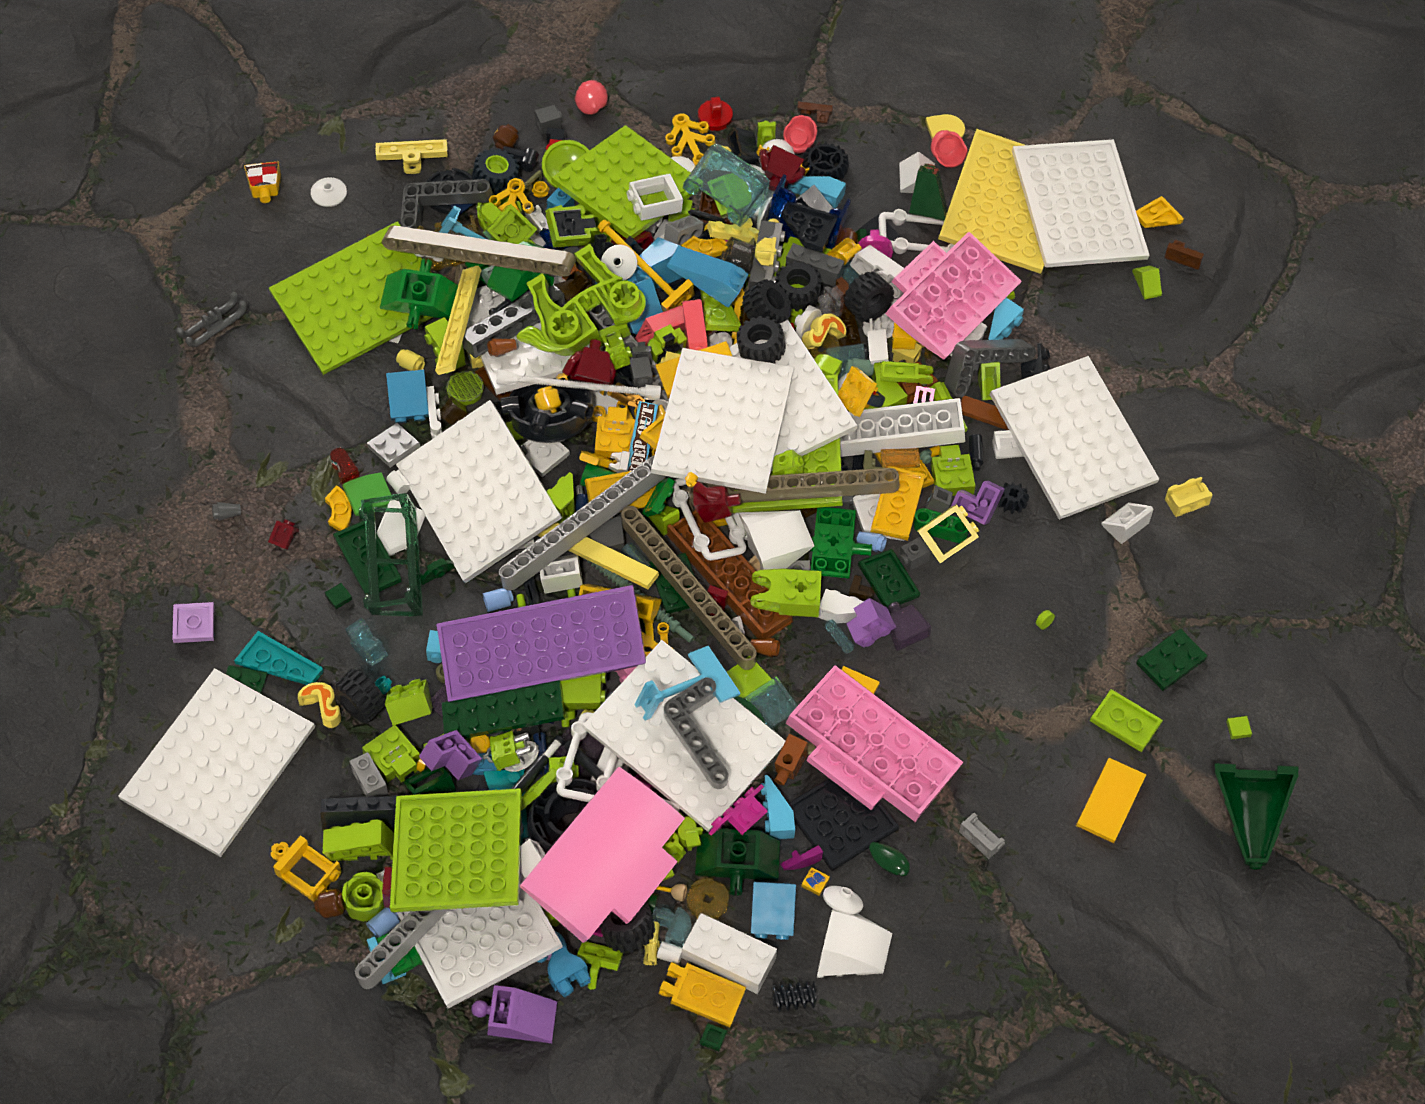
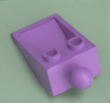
M494 985L491 1006H488L483 1000H478L472 1005L471 1010L474 1016L482 1018L487 1014L490 1015L487 1034L489 1036L552 1043L557 1001L517 988Z

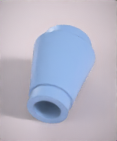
M860 531L857 535V542L872 544L873 551L882 552L886 546L887 538L883 534Z

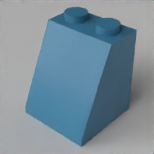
M658 237L639 255L667 284L683 278L667 267L678 246L677 244ZM637 265L635 273L650 277ZM652 279L654 288H659L660 286Z
M635 273L625 281L633 282L643 292L646 299V306L642 315L635 321L627 323L630 332L637 334L646 318L662 313L663 310L651 277Z
M424 370L386 373L391 421L405 423L407 422L406 419H414V421L426 420L425 418L429 417Z
M753 881L751 933L755 934V938H767L768 934L776 935V939H788L789 936H793L796 884Z

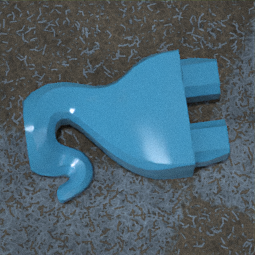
M555 931L563 948L552 953L548 964V978L555 991L558 990L563 997H566L574 991L570 984L572 981L577 980L580 987H584L591 982V978L585 961L571 954L562 935ZM546 956V957H544V958H542V959H540V960H538V961H536V962L542 963V962L546 961V959H547L548 956Z

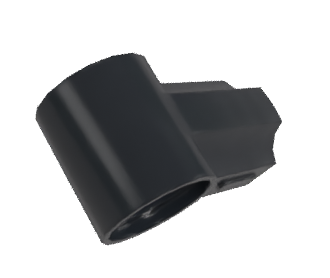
M505 146L502 150L512 154L514 159H517L519 168L525 172L533 170L539 157L538 152L531 148H526L523 151Z

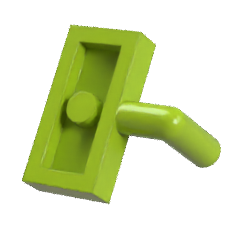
M582 942L577 956L582 958L585 963L592 964L589 973L591 982L588 984L589 989L593 990L596 988L600 967L618 971L623 957V953H620V950L616 952L606 946Z

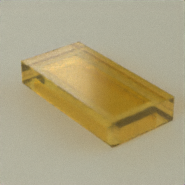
M919 448L881 449L880 451L881 466L884 468H888V466L920 468Z

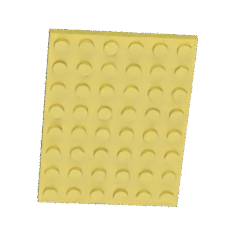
M976 129L938 239L955 245L970 232L999 260L1041 274L1044 262L1012 154L1013 146L1025 145Z

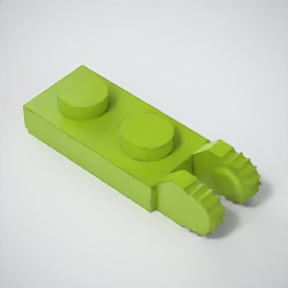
M882 361L880 381L931 384L933 377L929 374L933 373V367L919 365V363Z

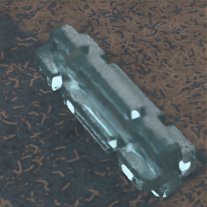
M833 619L825 623L826 630L831 632L830 635L839 646H842L841 649L845 653L851 652L854 649V645L850 640H847L848 637L840 627H837V623Z

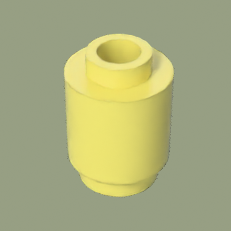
M402 349L396 357V362L399 363V366L409 371L423 370L425 366L424 357L408 349Z

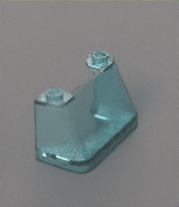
M713 144L686 178L683 189L693 195L698 194L700 190L727 207L728 219L741 227L766 201L769 180L763 173L721 145Z

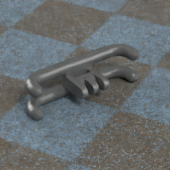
M231 292L230 300L220 308L214 307V312L208 311V316L205 314L201 316L202 320L184 331L183 328H178L176 332L179 337L186 338L185 341L189 347H197L242 317L247 309V303L240 301L239 309L223 320L221 315L233 308L238 300L237 293ZM202 328L207 330V332L195 340L190 337Z

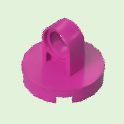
M870 230V235L858 242L862 249L871 245L887 257H892V242L888 238L879 235V230Z

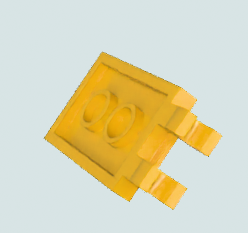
M671 962L667 976L677 978L674 986L663 981L659 994L665 997H673L671 1004L730 1028L746 987L687 963L686 967L682 968Z

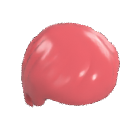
M594 80L583 82L578 87L575 95L577 107L582 113L587 115L596 114L601 108L606 106L608 100L605 87L600 82Z
M795 116L784 129V141L789 143L794 153H804L807 148H811L816 140L817 125L808 116Z
M941 130L935 134L931 142L933 156L944 167H957L963 163L967 156V146L956 132Z

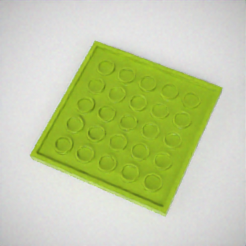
M626 125L558 172L551 180L554 185L602 221H609L611 223L610 227L626 239L629 236L634 239L663 217L640 220L638 214L634 212L632 202L627 198L629 182L671 174L683 198V202L703 188L704 184L703 181ZM664 191L639 196L644 206L668 200Z
M521 789L396 796L390 898L391 912L519 905Z

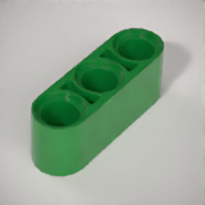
M925 508L918 509L914 517V529L918 532L920 528L942 513ZM951 515L928 530L931 536L955 543H961L965 540L969 532L960 518Z

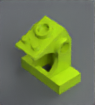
M627 323L619 326L612 325L599 330L600 337L596 340L601 341V347L605 345V351L610 354L615 370L629 365L630 358L633 356L630 347H626L623 338L631 335Z

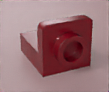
M284 519L283 523L276 521L268 542L288 550L294 533H298L299 529L294 527L295 523Z
M710 585L707 592L724 611L728 603V591Z

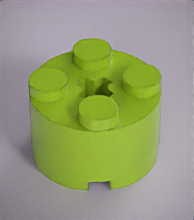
M368 872L357 873L344 884L342 896L346 911L352 919L369 921L384 909L383 883L376 875Z

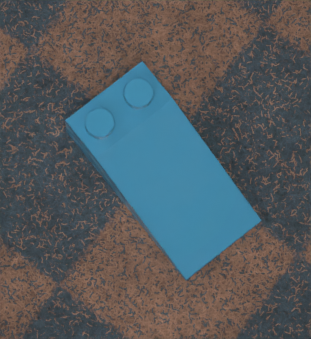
M679 245L667 264L668 268L686 280L689 279L693 285L726 307H729L738 296L749 275L742 268L732 263Z

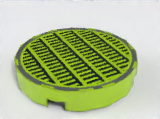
M461 371L450 377L447 381L446 390L449 398L452 396L463 405H470L480 400L484 392V384L478 374L471 371Z

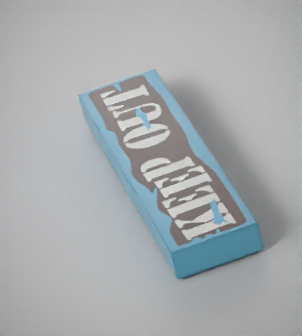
M643 401L638 403L629 448L630 456L627 471L634 470L648 459L650 445L642 440L640 435L642 431L655 421L658 409L657 404Z

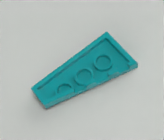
M524 769L516 772L506 770L483 771L488 790L511 789L524 774ZM526 807L521 811V822L524 831L521 835L520 846L523 844V838L528 836Z

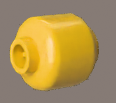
M552 386L538 389V393L534 396L537 408L550 410L552 414L556 413V408L561 406L558 390L552 389Z

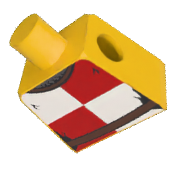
M279 162L244 165L247 181L254 198H260L262 203H268L271 201V196L278 195L281 177Z

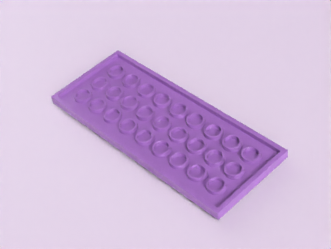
M633 585L437 624L448 702L558 680L565 681L617 671L646 663Z

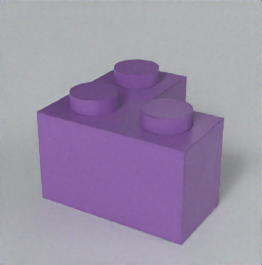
M984 481L977 496L963 489L959 490L951 507L955 504L958 507L963 506L968 513L967 517L984 525L988 524L1005 488L990 481Z
M871 598L854 607L853 609L857 617L846 623L854 642L862 647L871 646L875 640L888 635L891 630L896 628L887 607Z
M457 730L429 740L419 756L431 771L446 766L457 780L472 775L482 760Z

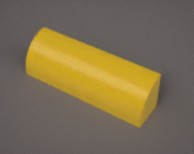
M584 584L580 585L579 596L612 588ZM635 594L639 618L653 620L658 613L661 599Z

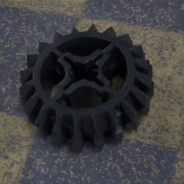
M818 142L817 146L812 144L811 148H807L802 156V159H804L802 166L805 169L809 168L806 176L832 177L840 180L848 172V154H845L844 149H840V145L834 146V143L827 144L825 142L821 144Z

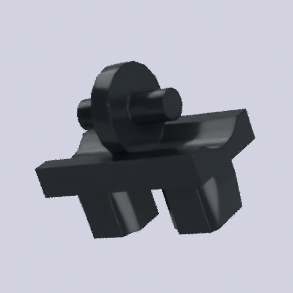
M605 234L595 235L594 242L589 243L600 261L604 252L614 246L612 242H607Z

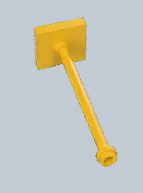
M603 220L600 222L598 229L601 233L605 232L617 245H625L632 249L610 227L611 223L609 221ZM633 250L637 257V265L669 295L661 303L663 312L681 306L683 301H689L694 296V286L689 279L674 291Z

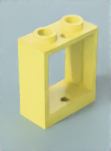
M955 504L918 530L939 563L979 537L977 534L979 529L974 522L969 523L966 518L968 513L963 506L958 507ZM956 512L971 536L946 553H943L928 530Z

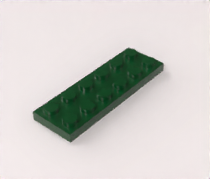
M558 680L462 700L443 702L444 734L457 730L466 739L565 720L561 682Z

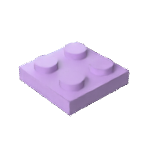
M214 603L175 604L173 606V642L214 641Z

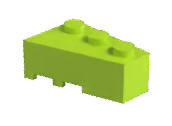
M371 820L369 823L363 824L353 823L345 827L334 826L323 831V854L331 861L358 860V857L371 856V860H377V856H390V859L393 860L394 832L380 820Z

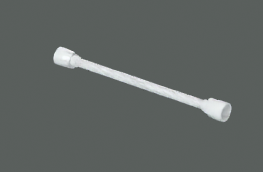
M498 369L497 384L512 386V383L527 382L529 384L566 386L568 388H585L588 390L595 389L597 391L638 394L644 396L646 400L654 401L660 399L661 386L657 385L633 388L599 383L592 384L582 381L553 380V378H534V376L524 377V375L514 374L513 370Z

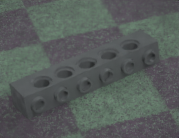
M554 284L548 288L550 299L558 306L563 307L565 305L564 293ZM532 294L525 296L466 329L462 341L463 348L474 358H477L488 351V341L492 339H510L524 328L539 323L540 319L535 311Z

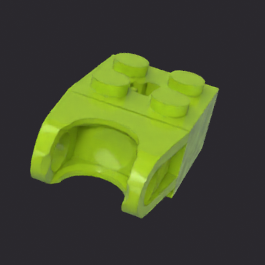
M769 569L758 570L752 574V581L769 589L765 593L751 597L750 603L753 607L778 612L779 615L819 617L821 571Z

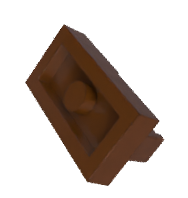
M798 101L797 112H800L801 115L810 116L811 113H817V123L827 124L829 116L832 115L833 105Z
M1176 239L1173 244L1169 243L1164 258L1199 270L1204 256L1203 253L1184 248L1185 243Z

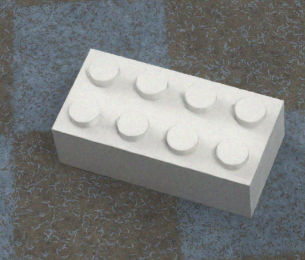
M702 913L682 947L683 959L720 977L740 984L756 994L759 993L777 955L776 948Z

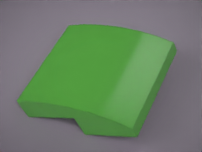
M382 472L362 476L343 484L344 491L355 516L373 514L375 509L387 508L390 500H393Z

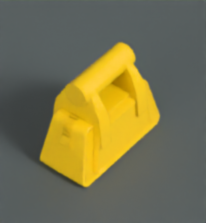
M845 238L826 255L844 260V265H846L862 248L852 239Z

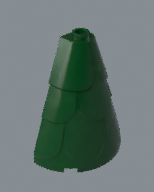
M1215 764V775L1233 825L1232 831L1245 865L1249 866V869L1260 870L1268 862L1298 778L1299 767L1277 766L1276 771L1236 769V764Z

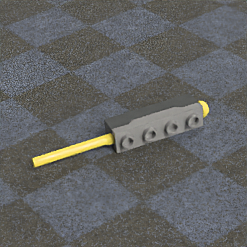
M775 218L769 221L761 220L757 239L758 243L764 238L776 237L775 249L777 253L774 256L773 267L761 265L754 254L749 289L764 279L772 280L775 283L776 276H774V272L778 271L780 261H777V257H781L782 254L780 242H784L785 231H782L783 223H780Z

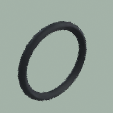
M697 210L688 211L690 215L706 221L725 223L723 218Z

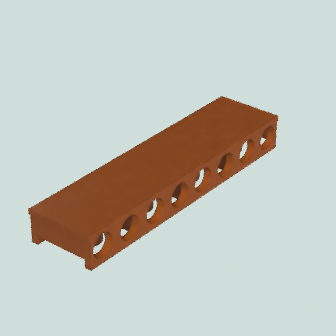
M696 509L692 512L701 534L709 538L708 549L710 553L735 548L712 521L704 523ZM685 517L675 524L667 526V536L682 553H686L688 560L707 582L714 587L728 591L727 604L737 616H741L743 623L758 639L770 638L793 623V616L779 615L778 612L758 609L751 605L750 600L753 595L765 593L769 589L752 581V574L756 570L742 555L712 561L707 560L702 555V552L696 551L693 547L694 535Z

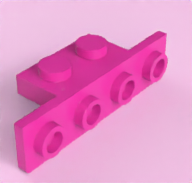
M761 784L756 789L750 788L744 795L745 799L741 796L733 804L734 809L730 806L722 814L723 818L719 816L711 824L713 828L709 834L712 836L728 821L742 835L768 812L755 798L764 786Z

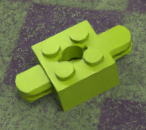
M491 202L481 206L479 214L489 224L482 233L489 240L514 244L526 241L536 244L530 237L537 228L512 204L507 205L502 211Z

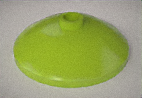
M562 140L552 144L546 150L542 159V172L545 179L553 187L558 188L551 182L552 177L587 153L589 149L573 140Z

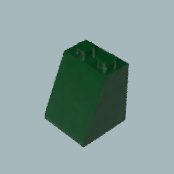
M925 163L924 166H920L917 172L909 213L945 220L948 208L939 169L935 168L933 164Z

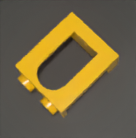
M301 835L273 866L275 874L313 902L317 900L318 894L326 891L331 882H335L341 874L338 861L333 863L308 846L307 840ZM302 856L326 873L315 887L308 885L290 872Z

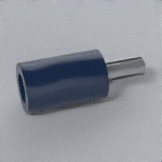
M581 485L576 486L577 495L574 497L576 512L589 503L588 495L583 494Z

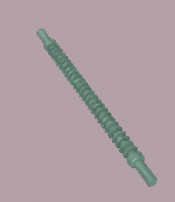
M591 564L600 573H604L605 577L608 576V580L612 579V583H616L617 587L633 585L632 583L628 584V580H625V578L597 564ZM634 586L635 594L645 596L644 593H641V590H637V587ZM659 607L656 615L657 620L661 619V622L667 623L669 630L673 633L677 632L686 641L691 643L695 637L686 631L678 620H674L673 616L669 617L670 614H665L666 611L661 610V607Z

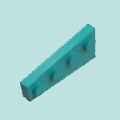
M257 631L234 660L236 665L267 672L270 675L305 685L315 683L324 672L321 666L260 631Z

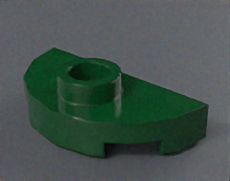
M443 558L434 561L427 566L428 570L424 575L421 573L419 581L424 585L435 578L443 577L447 572L455 569L452 559L445 561Z

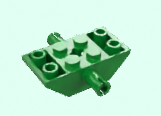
M526 241L520 243V245L544 248L541 245ZM494 266L487 282V287L513 302L529 290L527 282L542 273ZM543 273L549 284L548 288H550L554 283V278L549 276V274Z
M426 259L421 260L419 271L402 269L387 275L380 309L409 313L406 326L412 329V325H414L413 329L418 328L420 315L449 319L458 285L441 274L430 273L433 262L427 259V263H425Z
M830 507L817 508L815 533L811 538L814 547L811 549V571H821V576L849 579L851 556L853 554L871 556L872 544L855 543L853 541L856 510Z

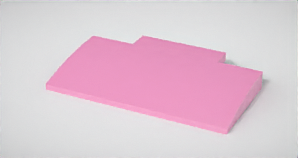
M968 232L947 253L933 241L892 280V283L904 294L885 314L911 337L942 359H945L954 350L955 345L963 341L1022 281L977 238Z
M834 666L789 715L786 721L787 725L816 746V749L808 756L807 762L870 810L883 797L914 822L918 820L963 764V761L837 666Z
M618 767L519 887L584 943L593 935L611 911L626 924L633 919L677 863L662 847L685 818L655 792Z

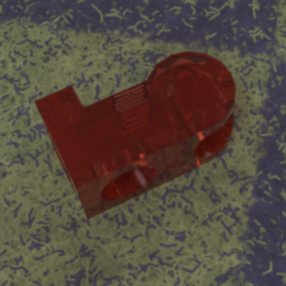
M336 448L331 451V464L334 469L339 471L338 477L342 487L344 483L360 477L357 467L344 449Z

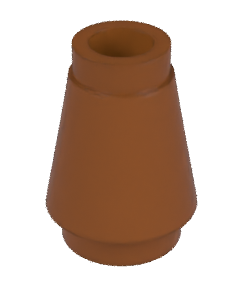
M492 339L487 342L490 356L498 357L517 348L515 339Z
M775 638L751 639L750 643L757 653L769 657L778 656L780 650L779 640H775Z

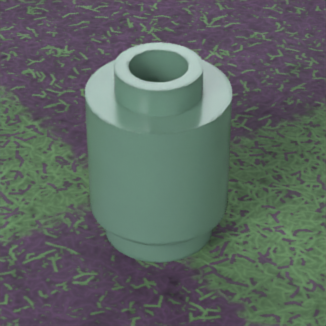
M847 359L845 373H849L851 367L854 366L859 368L868 377L869 375L872 376L874 365L871 364L870 360Z

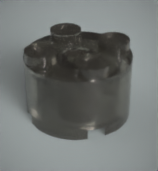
M730 237L725 245L728 248L725 252L722 251L720 259L742 268L745 272H750L753 267L751 259L755 254L756 246Z

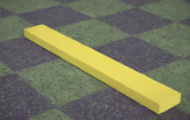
M479 266L462 270L435 369L438 375L455 371L481 274Z
M555 522L553 525L539 533L537 536L543 537L553 528L558 526L559 523ZM585 537L568 550L646 589H649L659 576L658 571L588 537Z

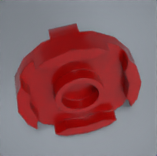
M711 97L698 110L699 122H707L711 131L723 130L732 122L733 111L731 106L721 101L720 97Z

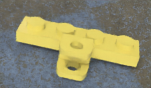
M447 139L376 143V161L403 159V167L406 174L421 172V158L448 157Z
M734 213L733 225L724 224L720 221L708 222L707 229L710 237L742 243H749L754 238L757 243L759 230L752 227V220L746 214Z

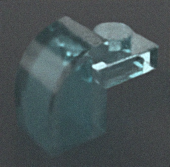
M358 619L345 629L351 639L350 643L354 650L372 667L388 656L382 642L372 635L364 619Z
M655 907L652 913L653 921L669 928L665 936V942L683 947L691 932V919L687 912L678 907L674 914L667 908L660 909Z

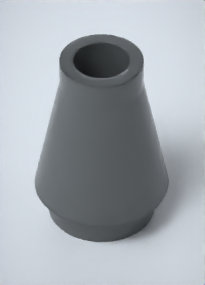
M223 502L212 504L213 519L220 521L241 515L240 504Z

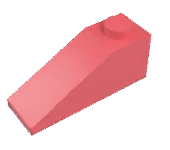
M701 299L683 301L684 327L687 338L686 348L692 350L707 348Z

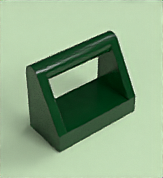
M443 767L434 771L427 768L423 772H419L403 781L410 795L456 792L450 774ZM436 772L440 773L439 777L416 789L412 787V785Z

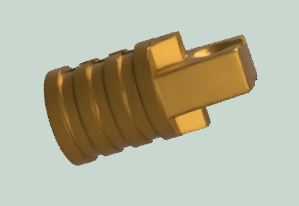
M619 382L616 384V386H617V385H619V386H621V387H622V386H625V385H622V384L619 383ZM613 391L611 393L612 398L627 406L638 408L639 401L646 402V399L638 394L630 393L626 394L628 396H625L619 392Z

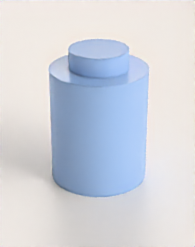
M504 588L483 593L487 612L511 606V602L514 601L511 590Z
M384 908L366 924L370 931L379 938L399 924V916L397 912H391L389 908Z

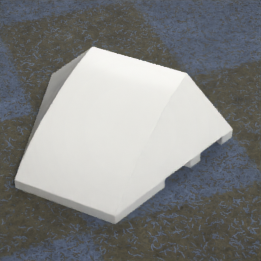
M800 510L738 513L744 529L749 535L761 570L787 569L814 547Z
M832 909L817 978L831 975L839 977L845 974H883L892 933L858 913L845 914Z

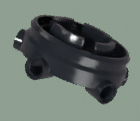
M570 376L567 377V378H568V381H569V380H570V381H575V382L577 381V380L570 379ZM529 385L513 390L509 397L501 398L503 415L509 414L514 430L527 440L538 443L561 442L578 435L589 424L594 412L590 390L552 386V389H557L559 396L564 399V403L560 406L561 411L552 414L550 410L538 409L534 399L538 389L548 387L549 385ZM525 407L524 418L521 419V410Z
M572 779V782L565 786V789L592 795L598 792L596 783L584 779ZM558 782L547 786L532 802L527 821L529 836L523 838V844L529 839L538 842L545 854L564 833L557 829L559 820L565 815L577 814L581 808L584 809L589 803L575 799L564 801L563 797L556 791ZM536 814L543 816L546 832L551 838V844L546 842V835L540 823L534 824Z

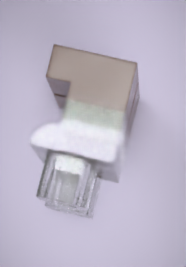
M843 277L836 280L835 287H824V294L818 297V302L821 305L818 309L821 310L822 315L831 313L835 316H840L842 311L847 309L844 304V297L846 296L845 292L849 288V284Z

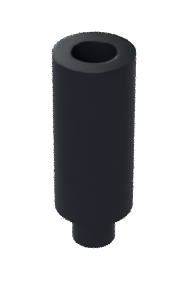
M980 434L969 436V454L974 471H979L984 463L983 437Z

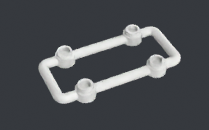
M896 209L893 213L883 212L879 215V235L887 238L886 219L892 220L897 226L904 224L905 221L943 225L945 220L911 215L902 209ZM897 238L895 241H891L893 249L897 254H903L907 250L923 251L929 246L926 244L908 243L905 238ZM949 244L948 247H939L947 253L954 244Z
M681 478L675 479L672 487L674 488L672 502L676 507L681 508L694 535L693 547L695 550L702 552L704 558L710 561L743 554L746 551V544L744 542L745 531L736 525L732 516L726 517L725 520L730 528L729 539L733 544H737L738 547L710 553L708 549L709 538L701 534L687 504L688 493L679 487L686 485V480Z
M591 712L581 714L578 721L572 724L571 735L573 738L564 765L556 772V781L558 782L556 787L557 793L562 797L589 802L594 795L565 789V786L572 782L573 772L571 767L580 740L584 739L587 735V731L582 727L593 715ZM610 752L604 775L597 779V791L613 773L617 756Z

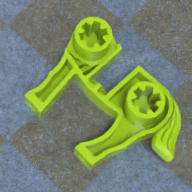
M589 244L574 254L577 262L598 284L582 291L563 307H560L550 299L549 285L543 273L527 282L533 296L535 311L541 322V330L528 326L517 334V339L541 351L554 352L561 356L573 355L576 351L589 345L590 340L600 337L597 328L587 315L588 311L601 304L615 326L635 321L642 315L646 306L645 296L633 282L623 281L622 277L612 273L605 263L597 258L593 247Z

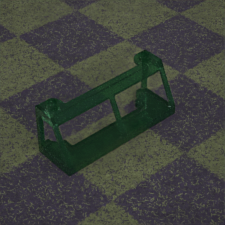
M407 493L361 500L359 516L365 522L369 592L366 593V597H363L365 609H368L371 615H423L416 507ZM399 499L401 508L373 507L372 503ZM375 512L402 513L405 519L407 560L377 558ZM378 563L408 564L409 587H407V592H405V598L380 602ZM406 603L412 612L380 611V607Z

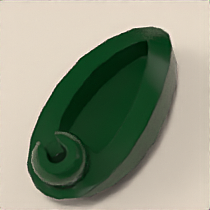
M870 843L869 848L872 857L880 867L894 875H908L910 865L907 858L900 851L885 844Z

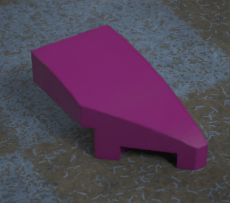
M819 845L801 856L795 850L792 853V858L782 862L781 867L783 870H795L813 865L822 860L823 851Z

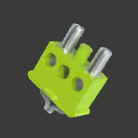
M513 731L495 737L491 736L489 738L490 747L487 753L483 755L484 760L487 759L490 763H494L498 771L520 763V756L531 753L530 746L525 747L524 741L529 739V734L526 732L515 736ZM490 751H491V755H492V760L490 759V757H488L489 754H490Z

